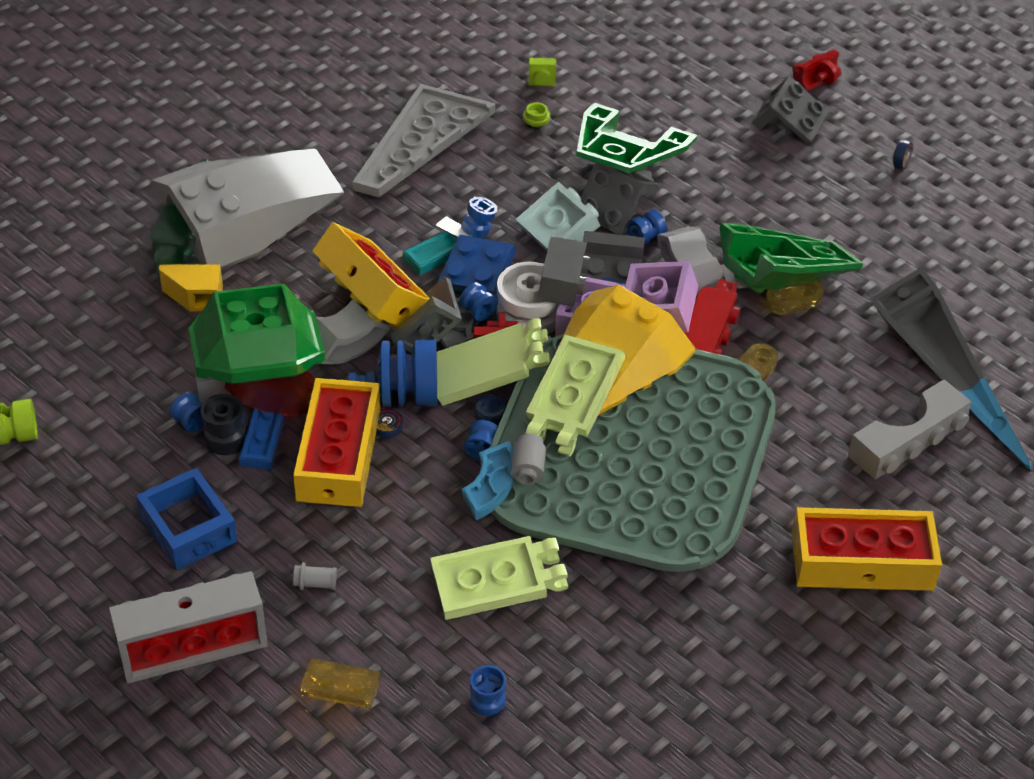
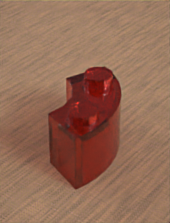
M307 370L295 376L233 384L225 382L224 388L231 395L241 400L243 405H248L268 413L295 417L308 413L315 378Z

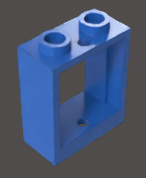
M197 468L179 474L171 480L136 495L141 519L176 570L238 542L234 518ZM199 495L214 518L174 536L159 515V512Z

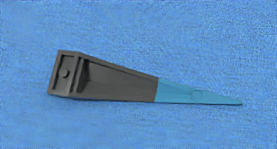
M920 267L870 298L874 307L900 340L941 381L945 379L972 401L970 411L1026 468L1031 470V463L984 377L938 286L925 269Z

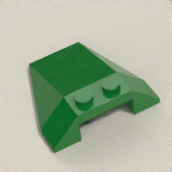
M594 103L583 114L576 156L627 173H633L657 167L683 153L696 141L697 135L671 127L656 143L616 131L620 111Z
M720 223L719 230L725 267L734 273L735 278L747 284L748 289L755 292H764L765 289L780 290L862 269L863 262L833 241L749 225Z

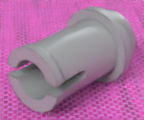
M302 562L301 566L295 565L293 586H299L300 590H304V587L335 590L337 568L306 566V563Z

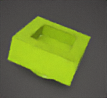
M529 58L528 86H555L556 58Z

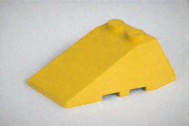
M621 285L593 291L575 309L564 335H570L622 350L625 353V360L598 416L626 401L627 396L639 389L643 391L652 386L653 381L667 375L669 377L677 373L695 353V347L669 312Z

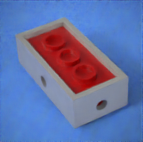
M252 571L233 574L219 580L198 583L191 587L171 592H162L156 596L136 601H127L120 605L109 607L127 684L268 647L263 604Z

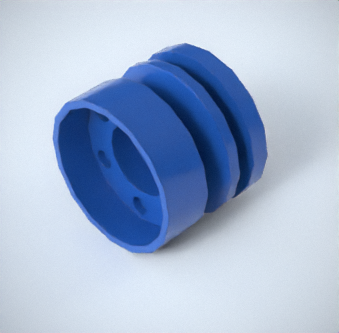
M398 340L397 355H391L390 341H382L380 354L377 358V383H380L383 407H391L392 393L397 392L399 407H404L407 392H413L416 406H437L436 340H415L413 354H406L403 340Z

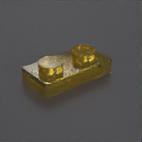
M311 658L300 687L301 695L371 709L381 680L380 671Z

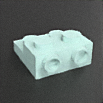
M559 182L515 219L518 225L546 251L548 250L551 236L583 242L584 231L594 232L600 227L597 220L599 214L590 203L584 205L581 202L580 196L573 188L569 187L566 189Z

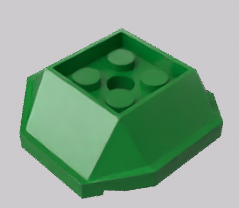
M285 284L214 292L205 308L188 327L196 377L207 379L211 377L217 381L233 384L299 375L309 370L314 364L318 365L325 361V349L315 312L303 305Z

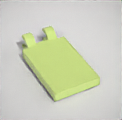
M539 318L531 319L525 327L522 323L438 351L437 398L444 406L529 377L530 369L547 366L550 363L549 353H543L542 343L548 340L547 329L541 330V320Z
M565 334L526 410L527 418L532 421L529 423L525 434L538 435L543 439L544 443L547 429L558 432L559 434L555 442L556 445H560L558 453L570 457L575 449L578 434L588 437L625 360L624 351Z
M526 536L430 558L445 620L546 598L547 589L553 591L568 589L566 581L568 575L564 564L554 565L547 569H544L543 563L552 565L560 562L556 538H547L541 542L532 543L531 537Z

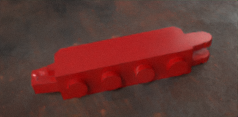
M720 279L714 288L708 286L700 290L694 304L689 331L685 332V335L695 349L723 355L721 347L722 345H728L732 333L730 326L731 324H737L741 311L740 307H736L738 296L736 294L737 283Z

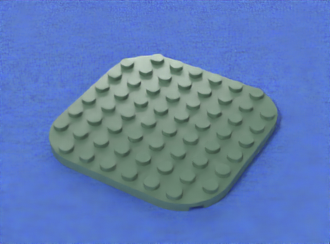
M564 334L552 339L548 336V340L542 343L543 353H549L550 363ZM695 349L692 357L675 374L669 377L667 375L653 381L652 386L644 391L639 389L627 396L626 401L597 416L588 437L578 434L575 449L570 457L558 453L560 445H556L555 442L559 433L547 429L543 443L546 446L543 479L533 485H523L514 479L508 496L491 513L500 523L519 534L541 540L556 538L557 544L649 568L670 572H685L706 567L718 561L729 552L741 532L774 425L776 405L772 389L767 387L760 378L761 374L750 365L735 358ZM550 363L544 367L530 369L529 377L517 381L494 435L492 445L489 448L510 441L513 448L518 437L525 434L529 423L532 421L527 418L526 410Z

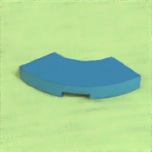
M510 441L479 452L481 462L480 473L471 484L462 488V495L475 520L483 518L495 510L505 500L512 488L514 479L510 472L513 448Z

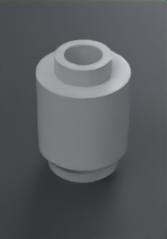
M523 434L518 437L513 445L510 473L512 478L520 484L533 485L544 477L546 446L543 444V439L538 435Z

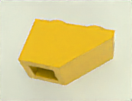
M220 264L159 265L162 291L190 312H202L212 294L223 290Z

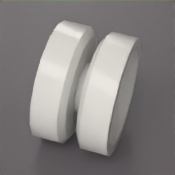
M532 261L516 263L507 267L499 275L497 281L498 306L496 308L498 321L499 312H506L505 321H518V324L522 323L525 327L531 319L539 318L541 320V330L547 329L548 334L555 330L556 313L560 304L537 299L544 263Z

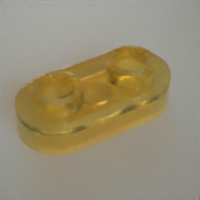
M815 280L780 290H768L765 304L769 311L778 315H786L813 308L822 302L824 288L820 282Z
M755 344L738 360L757 370L764 382L776 369L778 353L770 345Z

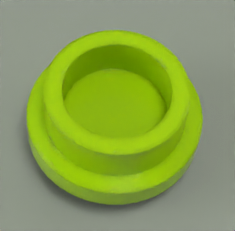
M531 103L523 113V120L532 127H541L550 121V112L543 103Z

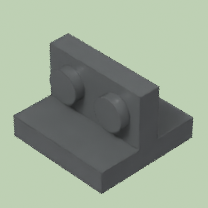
M584 231L583 242L587 243L585 256H590L587 275L580 274V276L603 280L605 277L626 282L630 265L643 263L644 237Z

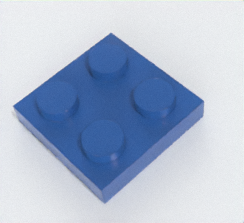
M460 234L438 282L445 276L450 279L453 290L463 292L472 283L479 282L485 286L487 293L490 292L496 296L499 275L510 266L516 253L514 244Z

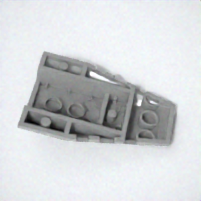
M316 149L206 161L151 180V185L164 206L174 203L195 235L196 242L193 252L201 265L220 264L221 269L260 255L267 250L270 244L284 238L291 229L301 226L308 217L314 213H319L344 194L343 189Z

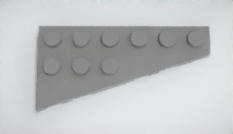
M420 84L353 180V190L375 197L382 196L496 112V103Z

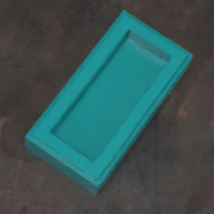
M444 231L403 251V260L419 275H422L447 262L458 237L448 231Z

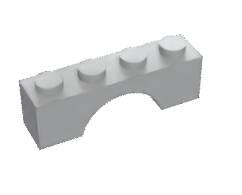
M944 379L922 392L916 413L919 419L918 422L908 426H890L874 421L852 435L848 457L874 480L885 473L890 474L909 458H916L928 446L940 443L952 431L961 430L969 420L968 414L972 401Z

